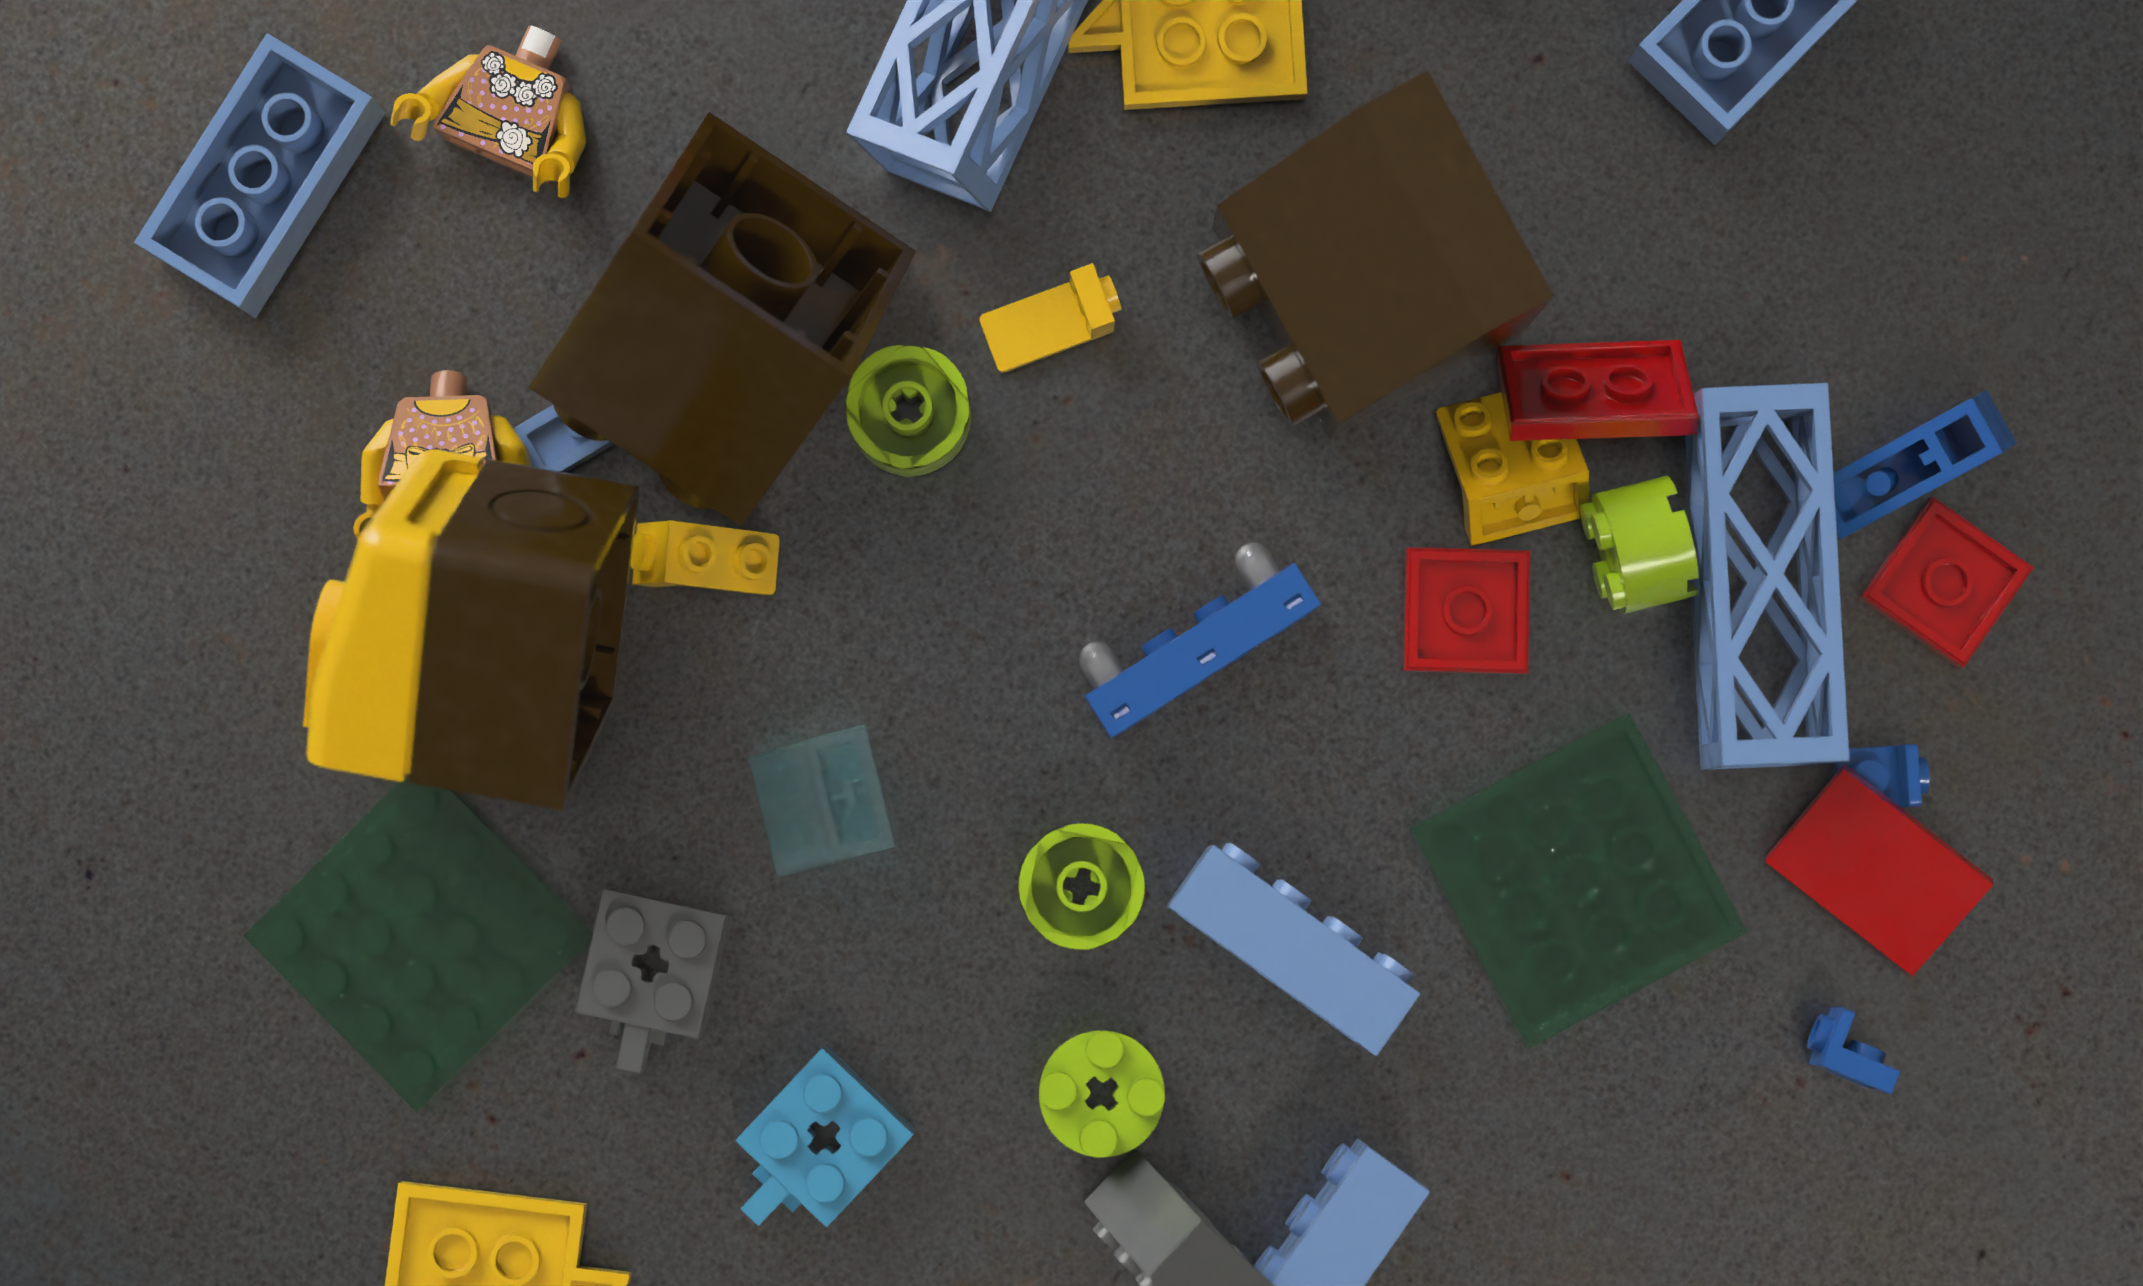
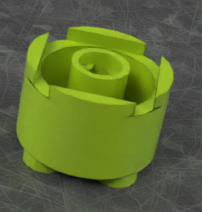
M912 345L888 346L873 353L864 360L851 378L846 397L847 424L858 448L874 465L903 477L923 475L943 467L961 450L967 439L972 422L969 394L966 383L957 367L940 352ZM904 398L908 403L913 404L920 399L923 402L919 407L921 418L915 423L908 418L900 422L896 421L895 419L899 416L896 406L898 401Z
M1669 476L1594 493L1591 502L1580 504V516L1585 535L1588 540L1595 539L1601 557L1600 562L1592 564L1593 576L1601 599L1608 598L1612 610L1619 609L1622 614L1698 595L1699 589L1689 582L1699 578L1694 543L1685 511H1671L1666 496L1678 494Z
M1070 824L1046 834L1029 851L1022 865L1019 877V896L1029 922L1049 941L1070 949H1094L1120 937L1135 921L1144 899V874L1132 848L1116 833L1093 824ZM1079 868L1090 870V880L1099 884L1098 895H1088L1084 905L1073 903L1072 892L1063 889L1065 877H1076Z
M1108 1030L1080 1033L1062 1043L1046 1062L1039 1085L1041 1112L1053 1135L1073 1151L1096 1158L1121 1155L1144 1142L1158 1124L1165 1101L1163 1077L1152 1055L1134 1039ZM1096 1077L1102 1083L1110 1078L1116 1081L1118 1086L1113 1090L1112 1095L1117 1102L1111 1108L1107 1109L1101 1103L1093 1108L1086 1104L1085 1100L1091 1094L1086 1083L1091 1078Z

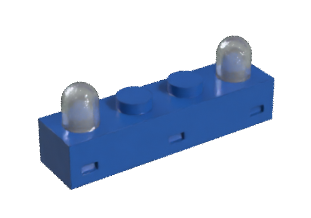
M1259 543L1243 545L1236 553L1235 566L1250 591L1230 604L1224 594L1193 613L1198 624L1178 637L1172 627L1157 635L1140 647L1146 657L1126 670L1109 645L1103 642L1087 644L1080 652L1079 665L1094 690L1085 695L1084 699L1109 739L1112 740L1317 610L1321 603L1296 564L1293 563L1281 571L1265 546Z

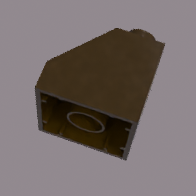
M1428 70L1358 107L1219 203L1212 226L1219 242L1197 253V258L1205 278L1226 314L1233 319L1256 306L1277 343L1279 350L1258 360L1256 364L1261 378L1283 418L1293 427L1316 414L1329 439L1497 349L1498 346H1502L1521 336L1554 297Z
M708 112L528 388L551 402L561 421L575 433L591 440H609L657 471L666 489L681 502L699 509L714 508L742 526L852 377L916 250Z

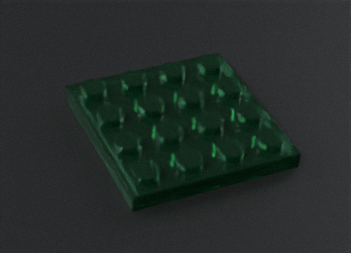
M1630 712L1409 828L1523 1044L1528 1049L1747 933L1742 920Z
M407 774L403 782L399 781L243 936L416 1112H419L591 942L593 931L455 791L409 783L410 774Z

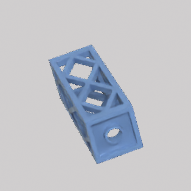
M907 0L846 133L885 171L991 212L1088 0H1001L1003 19L994 26L992 24L990 0ZM974 15L977 39L956 54ZM930 36L923 72L916 79L913 48ZM979 61L980 71L947 95L946 85ZM1009 79L1012 107L998 116L1004 84ZM971 101L952 142L949 117ZM934 129L935 140L925 137L926 134Z
M1828 383L1702 388L1694 394L1699 415L1697 435H1683L1687 520L1694 543L1699 574L1698 579L1690 580V582L1699 589L1698 595L1691 597L1701 770L1826 765L1849 761ZM1784 424H1789V431ZM1720 427H1735L1721 452ZM1765 427L1790 462L1792 479L1761 434ZM1752 451L1788 502L1765 546L1729 495ZM1725 518L1756 562L1753 568L1727 532ZM1795 551L1798 594L1784 575V571ZM1727 560L1744 583L1731 610ZM1774 590L1800 626L1801 638L1773 599L1772 594ZM1762 612L1797 661L1773 707H1771L1738 658ZM1734 682L1762 721V727L1735 690ZM1805 716L1806 737L1793 738ZM1736 719L1750 740H1737Z

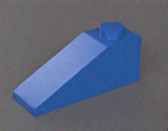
M1988 391L1981 392L1833 473L1836 532L1839 539L1850 535L2017 444Z

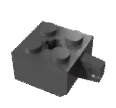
M615 889L602 890L575 1012L611 1020L609 1034L622 1036L616 1069L643 1074L651 1043L664 1046L668 1032L696 1039L704 1037L729 932L731 914ZM657 946L660 947V958L669 961L668 971L656 973L652 980L648 978V968L640 965V959L642 955L652 953L654 947Z

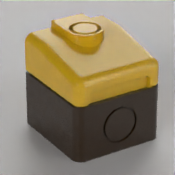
M428 450L418 455L361 534L346 582L330 579L321 592L314 615L309 648L303 726L309 727L307 759L311 763L324 768L403 782L407 774H410L409 783L563 811L614 705L639 501V486L488 459L484 464V459L481 457L442 450Z

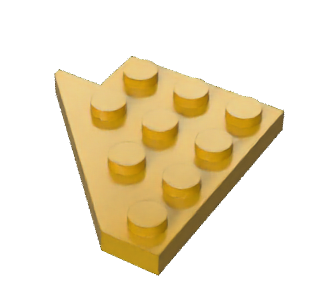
M1102 0L1073 32L1068 43L1069 53L1120 50L1124 110L1306 99L1308 95L1302 0Z
M406 1181L398 1183L385 1286H626L631 1282L632 1272L580 1266L587 1203Z

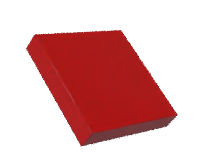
M1930 497L1858 598L1960 669L1964 668L2034 567L1935 497Z
M1407 547L1405 549L1403 671L1528 674L1530 550Z

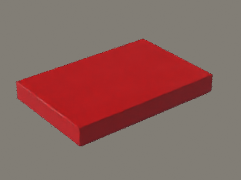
M1681 340L1509 345L1497 347L1496 366L1510 441L1697 435L1699 415Z
M1845 764L1765 857V862L1912 977L1994 885L1993 879Z

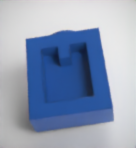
M1917 744L1850 748L1849 761L1831 764L1832 778L1845 764L1901 808L1921 806V794H1927L1929 791L1930 775L1928 762L1925 757H1919Z
M1831 1007L1827 1016L1820 1014L1810 1031L1807 1041V1048L1813 1050L1808 1064L1877 1093L1892 1095L1901 1071L1883 1064L1887 1055L1885 1052L1855 1040L1850 1041L1848 1049L1843 1048L1855 1012L1844 1007Z

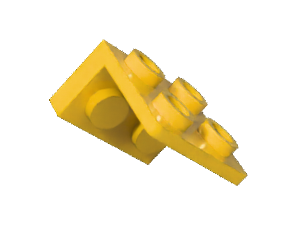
M1501 392L1437 409V422L1462 488L1464 525L1471 546L1581 518L1580 504L1590 502L1589 470L1577 439L1510 441Z

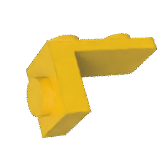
M1091 263L1070 271V282L984 313L980 316L979 320L997 370L1005 373L1114 332L1115 320L1112 313L1120 311L1122 308L1110 276L1107 275L1099 278L1094 264Z
M671 520L638 523L637 531L634 535L631 568L633 569L632 585L648 587L682 585L758 595H772L776 590L779 536L772 533Z

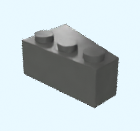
M1136 1148L1124 1158L1084 1201L1085 1205L1099 1220L1092 1230L1115 1251L1113 1253L1114 1256L1136 1276L1135 1280L1140 1286H1275L1250 1264V1260L1235 1245L1232 1246L1216 1229L1217 1226Z

